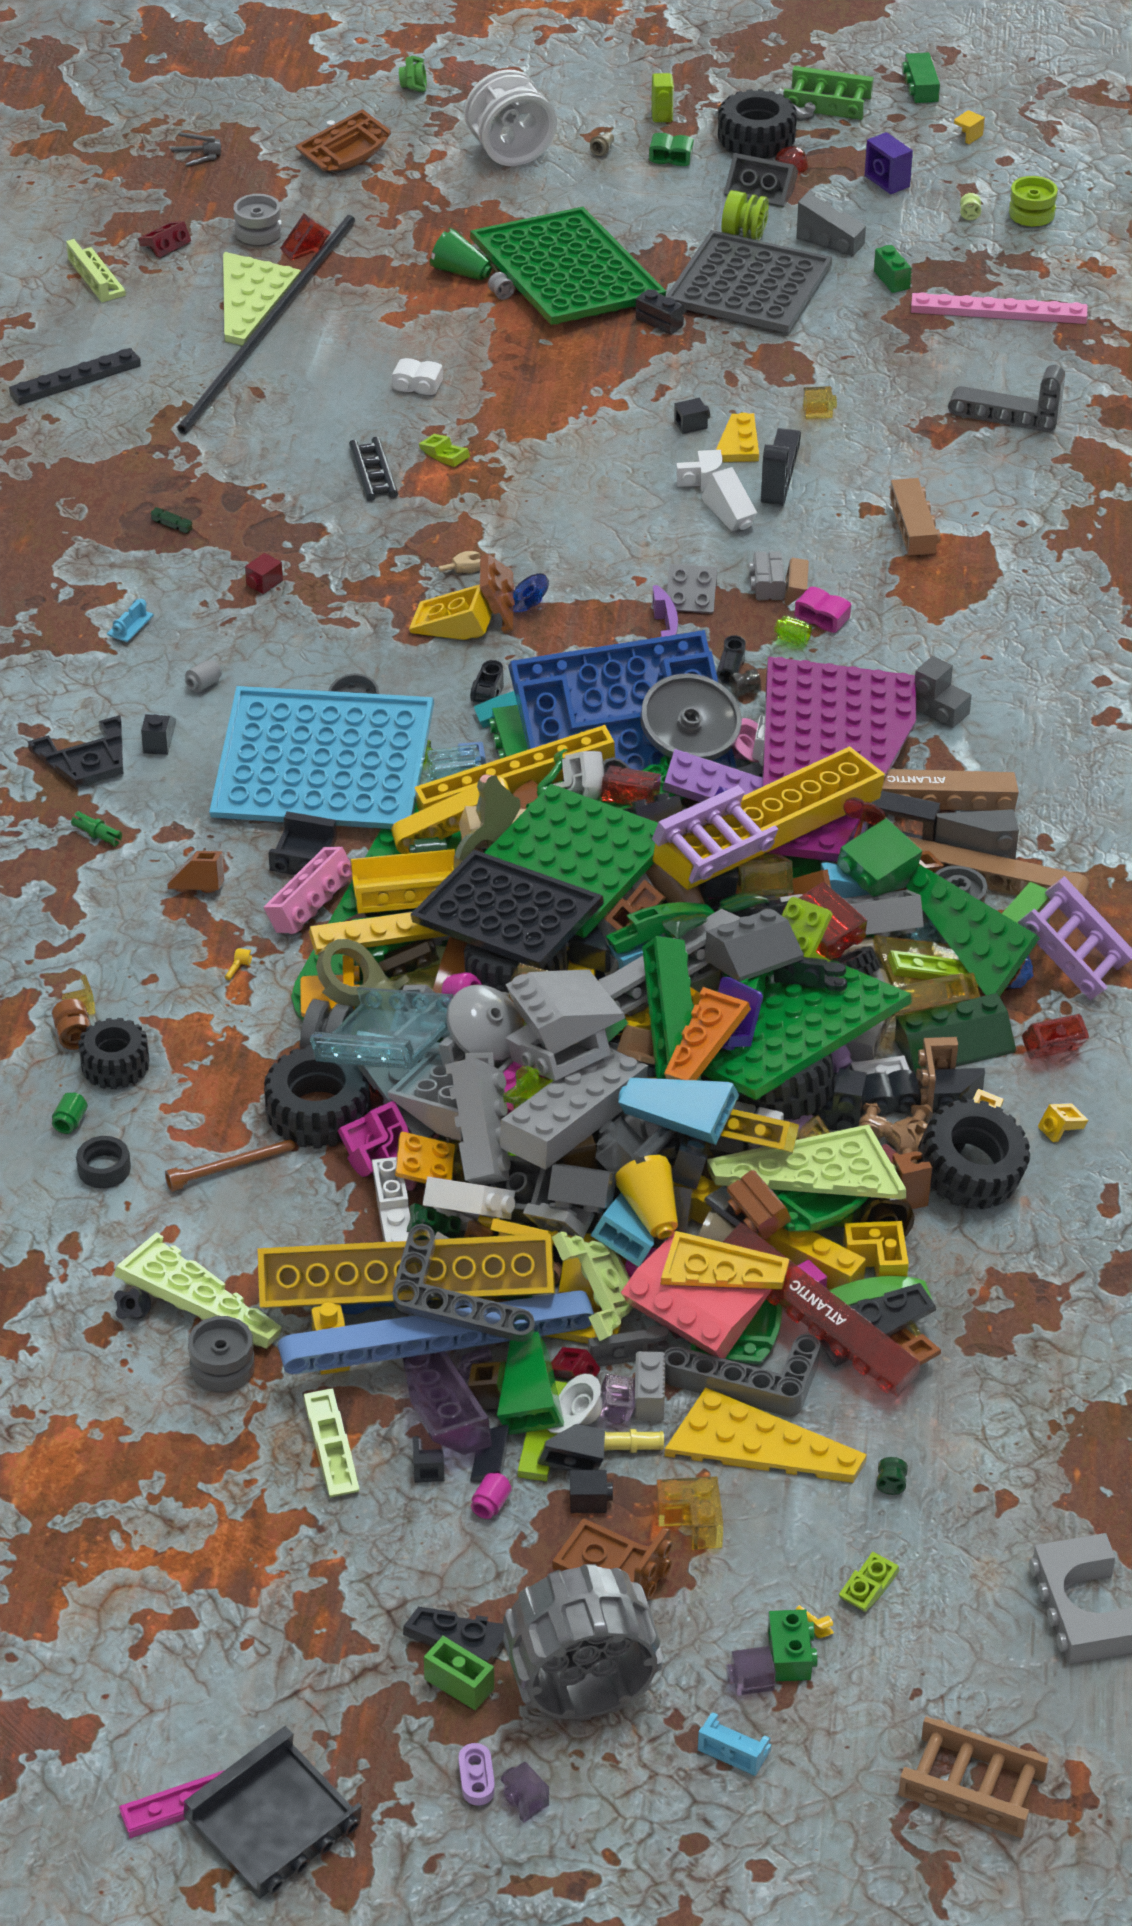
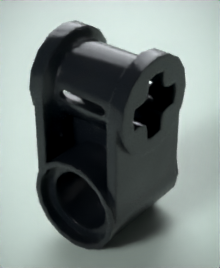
M488 660L482 664L477 678L473 681L471 687V701H488L500 696L504 687V673L501 662Z

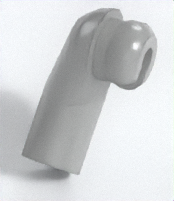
M808 102L802 108L794 105L797 119L809 118L814 115L816 109L814 104Z

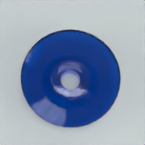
M542 573L533 574L515 587L513 591L514 612L526 611L541 602L549 587V579L546 575Z

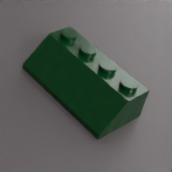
M997 993L896 1017L894 1040L903 1056H905L910 1069L915 1071V1075L916 1069L921 1068L918 1064V1050L923 1049L924 1038L957 1037L956 1067L1016 1052L1008 1011Z

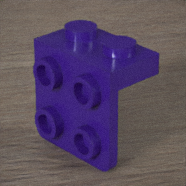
M723 977L720 981L718 992L749 1002L751 1010L722 1048L734 1050L735 1047H750L763 995L761 992L737 980Z

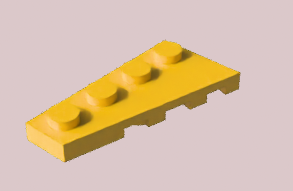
M675 1231L660 1285L782 1289L789 1266V1259Z

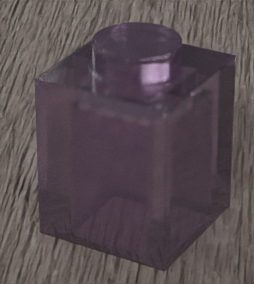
M769 1646L732 1651L731 1664L726 1665V1673L729 1684L734 1683L737 1696L774 1691L776 1671Z

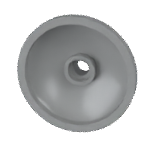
M471 985L457 992L447 1007V1027L454 1042L465 1053L494 1052V1063L511 1057L505 1037L524 1027L514 1003L505 994L489 986Z

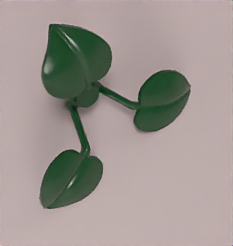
M752 893L736 894L720 901L721 907L718 908V911L720 909L727 912L739 911L756 904L769 903V900ZM701 913L682 914L663 920L662 924L671 936L681 939L690 930L707 922L708 918L705 914Z

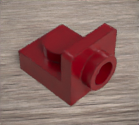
M562 1347L551 1362L554 1377L573 1379L582 1374H590L596 1377L601 1370L587 1349Z

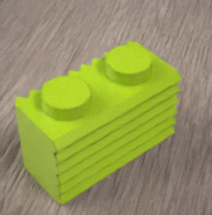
M671 73L652 74L651 113L653 122L673 121L674 84Z

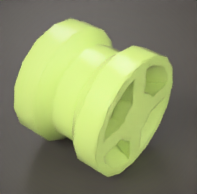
M974 193L962 196L960 199L961 216L967 220L977 219L981 215L982 210L980 197Z

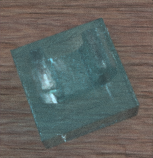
M928 919V923H923L924 927L916 928V932L907 933L916 952L941 947V937L930 919Z

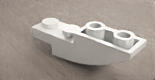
M397 1157L372 1160L384 1242L407 1241L409 1232H406L410 1221L405 1180L395 1176Z

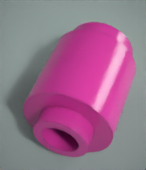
M500 1473L487 1474L471 1498L472 1511L483 1519H490L492 1516L497 1515L512 1491L509 1480Z

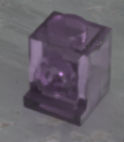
M612 1374L605 1375L600 1394L603 1400L601 1417H607V1420L613 1424H620L625 1420L629 1421L635 1408V1378Z
M525 1761L517 1767L507 1769L503 1773L500 1780L505 1787L503 1791L504 1796L511 1806H517L520 1809V1820L523 1823L549 1806V1786Z

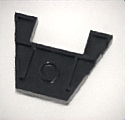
M120 715L99 721V729L104 738L59 751L49 735L27 741L28 749L31 753L74 787L88 785L124 774L122 721Z

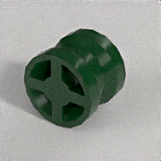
M897 1457L881 1459L878 1463L879 1475L876 1481L878 1490L888 1495H897L904 1492L907 1482L905 1478L908 1472L907 1463Z

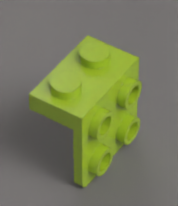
M791 897L782 916L788 919L804 957L825 959L827 962H830L829 959L817 953L816 950L832 918V912L797 897Z

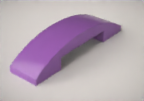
M653 585L652 606L655 619H665L666 631H661V637L676 635L678 632V617L674 603L658 585Z

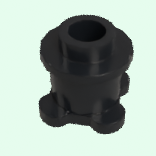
M132 1288L129 1292L118 1290L114 1295V1299L117 1301L115 1313L119 1319H125L127 1316L140 1319L145 1317L151 1309L150 1296L143 1290Z

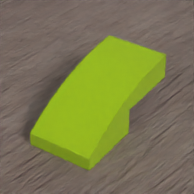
M433 434L419 443V448L426 454L449 466L455 467L470 457L468 448L452 445L451 439L448 436Z

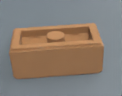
M793 557L790 559L785 583L784 603L787 606L792 604L807 590L808 560Z

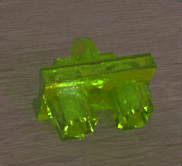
M522 1066L516 1072V1085L503 1094L504 1102L513 1104L515 1110L554 1080L538 1076L539 1071L536 1068Z

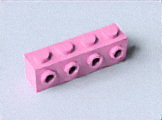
M324 847L263 907L276 933L295 934L303 928L302 925L309 918L315 916L318 913V909L324 903L330 901L333 898V894L339 888L348 883V879L352 876V869L343 847Z

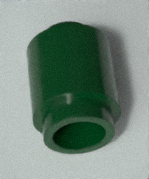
M439 837L414 839L413 845H409V853L447 850L446 840L439 839Z

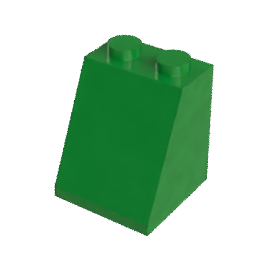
M885 818L842 846L837 864L863 890H866L871 896L875 897L906 888L907 883L918 869L922 850Z

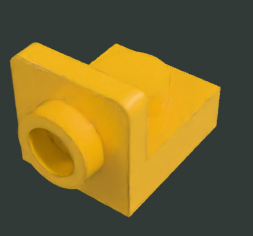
M1049 1104L1038 1124V1128L1052 1142H1059L1065 1130L1084 1129L1088 1119L1073 1104Z

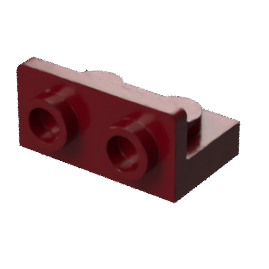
M174 221L139 237L138 241L140 246L153 248L156 257H162L191 242V237L185 221Z

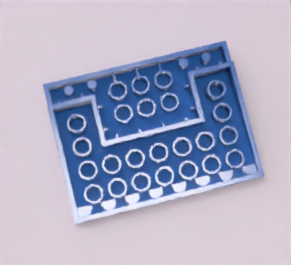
M705 630L512 660L508 665L528 750L605 725L615 743V758L625 762L633 772V775H636L650 765L660 764L661 758L665 756V754L650 743L641 726V707L649 689L658 681L677 674H696L718 682L712 651H709ZM733 748L723 756L712 760L731 768H737Z

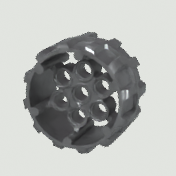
M584 1564L578 1568L564 1571L559 1569L551 1572L546 1578L538 1581L531 1587H525L519 1592V1598L511 1609L506 1610L503 1618L505 1629L503 1640L522 1700L529 1708H537L549 1719L558 1720L562 1718L584 1721L609 1712H617L625 1708V1705L637 1696L645 1694L652 1686V1679L655 1673L662 1669L664 1657L660 1648V1639L644 1590L640 1584L631 1582L628 1573L619 1568L607 1569L597 1567L596 1564Z

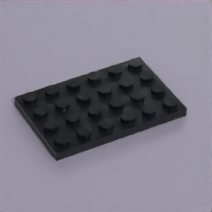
M473 850L410 915L413 923L542 970L604 904L603 895Z

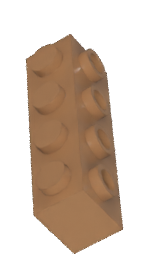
M919 478L891 480L889 499L907 554L925 555L936 553L937 543H940V531L935 528V516L930 514L931 506L930 501H926L925 487H921Z

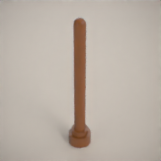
M285 1140L185 1171L183 1168L178 1169L177 1167L165 1170L166 1183L169 1190L174 1192L183 1189V1186L187 1185L188 1181L294 1149L295 1143L292 1140Z

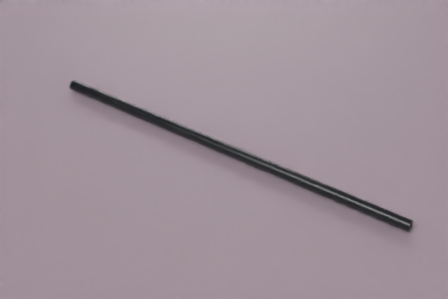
M347 215L179 423L177 426L179 433L186 434L352 227L355 223V218L352 215Z

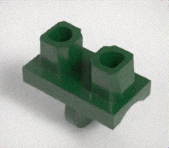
M416 1203L410 1205L411 1216L406 1232H410L418 1224L428 1225L435 1235L439 1232L450 1239L456 1238V1235L460 1232L461 1219L453 1215L446 1216V1214L437 1212L436 1209L429 1206L424 1207ZM425 1235L417 1236L419 1240H430Z

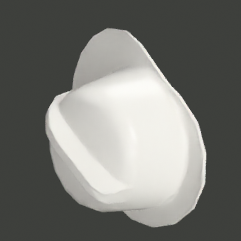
M582 1374L567 1383L559 1395L564 1426L547 1430L551 1433L559 1434L575 1424L589 1425L599 1417L603 1409V1400L600 1396L601 1385L596 1377L590 1374Z

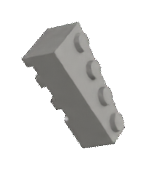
M476 1058L445 1064L447 1075L452 1074L454 1084L453 1088H449L451 1100L456 1099L459 1115L454 1117L456 1128H458L459 1133L463 1136V1141L459 1143L465 1180L483 1186L509 1180L511 1163L508 1151L500 1148L501 1119L508 1112L504 1091L506 1079L503 1071Z

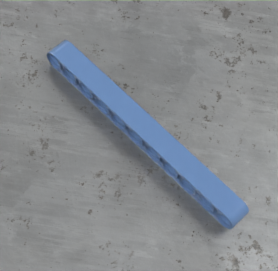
M571 1291L499 1302L529 1311L535 1320L534 1332H539L540 1336L582 1330L592 1325L589 1317L594 1312L588 1295L584 1291ZM470 1307L456 1309L455 1312L461 1317H466L471 1314L472 1309ZM491 1312L484 1319L489 1324H495L500 1321L501 1317L497 1313ZM408 1316L291 1334L283 1337L277 1346L285 1372L292 1375L507 1342L510 1339L419 1316ZM518 1320L513 1325L517 1331H525L530 1326L525 1320Z

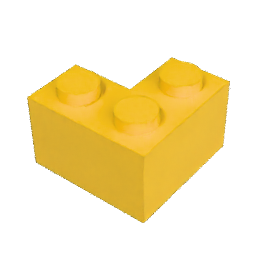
M902 1221L844 1223L843 1247L866 1258L865 1267H874L876 1277L908 1276L909 1263Z

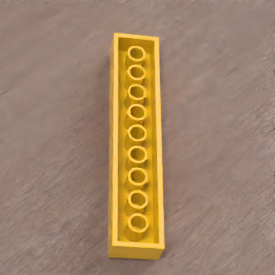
M849 746L743 796L741 801L742 810L762 831L774 825L778 828L774 838L775 842L767 851L757 852L713 873L706 880L700 879L694 883L689 881L694 865L673 842H667L661 846L655 843L653 862L689 890L879 799L885 773ZM727 814L722 817L742 840L752 836L733 814ZM708 823L702 826L722 850L732 846L714 824ZM693 833L682 835L702 859L712 855Z
M534 1234L435 1239V1250L425 1284L478 1298L555 1294L552 1235ZM414 1240V1243L418 1246H425L430 1240ZM406 1241L257 1248L260 1307L266 1309L321 1306L324 1303L347 1305L394 1302L393 1287ZM411 1263L407 1266L406 1270L411 1274H417L421 1271L422 1266L418 1263ZM403 1291L399 1294L398 1298L403 1302H408L415 1295L411 1291ZM432 1298V1299H430V1300H441V1299H439V1298Z

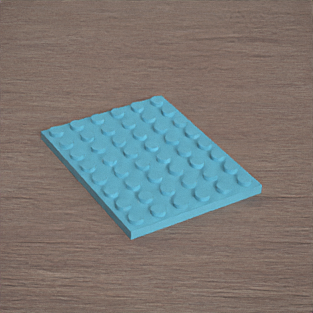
M236 686L209 811L211 818L284 822V816L288 811L336 820V826L392 829L394 823L414 814L416 796L414 787L420 784L434 708L433 697Z

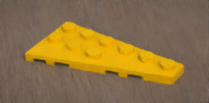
M706 1387L665 1447L664 1452L666 1457L675 1458V1455L678 1454L691 1456V1460L703 1462V1458L720 1460L722 1465L769 1471L771 1467L785 1469L786 1474L797 1475L799 1471L813 1473L817 1478L854 1483L867 1460V1454Z

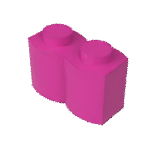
M809 587L795 602L794 615L805 623L816 624L823 630L836 633L850 618L852 604L840 596L830 595L821 588Z

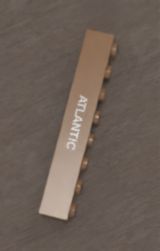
M890 769L888 775L884 778L882 791L940 803V810L994 811L1014 809L1015 811L1019 794L1015 772Z

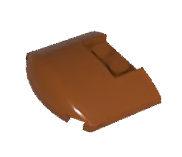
M361 109L295 145V148L323 171L346 170L365 162L375 155L391 135V130Z

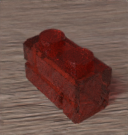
M610 765L602 779L601 799L602 801L631 806V802L640 799H647V802L654 801L653 796L660 794L661 775L628 768L622 769L621 767Z
M1080 1014L1033 1023L1022 1034V1040L1030 1059L1064 1053L1067 1050L1080 1049L1083 1043L1089 1039L1088 1031Z

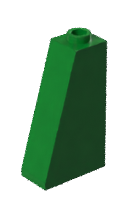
M534 1332L533 1336L524 1342L510 1340L497 1413L501 1424L509 1425V1435L564 1426L549 1351L539 1332Z

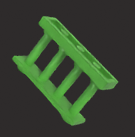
M794 66L792 72V88L794 90L784 88L783 95L785 99L788 98L799 108L805 107V104L808 102L814 104L816 107L814 113L863 120L864 100L862 98H872L874 77ZM802 89L811 90V91H814V92H813V93H812V92H806V91H802ZM822 92L832 93V94H834V95H826V94H822ZM842 95L853 96L854 98L842 97Z

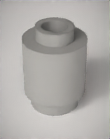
M213 660L203 661L186 671L185 683L190 690L197 693L218 682L222 675L221 668Z

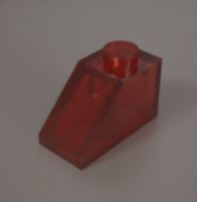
M303 213L280 249L293 260L318 251L331 234V231L320 222Z

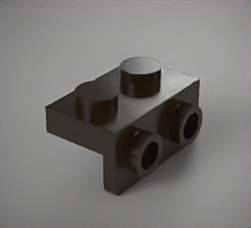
M430 938L414 941L384 954V961L379 962V965L384 974L392 981L417 969L425 968L431 963L440 960L434 941Z

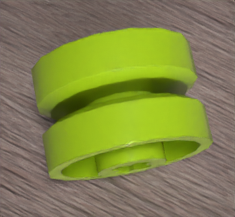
M1025 176L1015 180L1012 183L1010 192V218L1016 223L1030 227L1049 224L1055 217V202L1058 194L1057 185L1053 181L1040 176Z

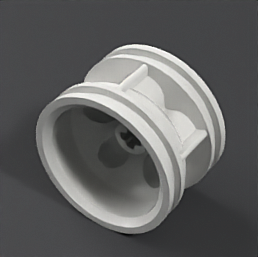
M516 70L494 72L479 81L466 100L464 117L468 128L475 138L480 141L490 158L501 165L517 166L535 160L546 151L555 136L557 117L553 107L540 94L533 81L522 72ZM529 113L524 121H518L520 114ZM504 126H510L508 133L500 135Z

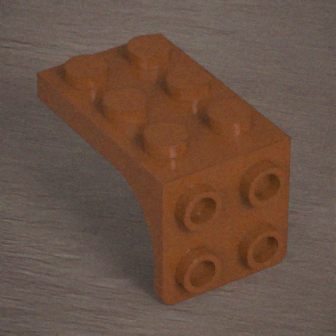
M583 1518L553 1559L552 1568L564 1571L581 1567L584 1564H596L597 1567L607 1569L619 1568L628 1573L631 1582L642 1586L646 1599L650 1600L656 1590L657 1582L661 1577L665 1578L672 1565V1561L669 1560V1553L673 1544L670 1541V1530L663 1527L650 1546H645Z

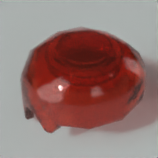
M789 146L781 149L775 158V161L795 165L798 174L808 169L807 155L800 147Z

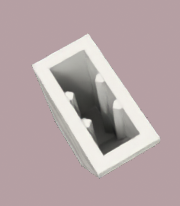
M733 467L712 473L701 497L703 502L731 531L737 529L745 530L752 526L757 511Z

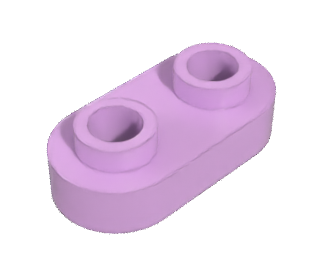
M468 1744L459 1752L462 1795L470 1804L484 1805L492 1800L495 1793L491 1753L482 1744ZM474 1762L479 1763V1765H473V1766L470 1765V1764H471V1763H474Z

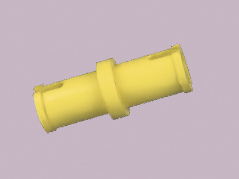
M630 1429L629 1432L605 1431L604 1451L629 1450L630 1453H636L637 1450L664 1449L663 1431L637 1432L636 1429Z

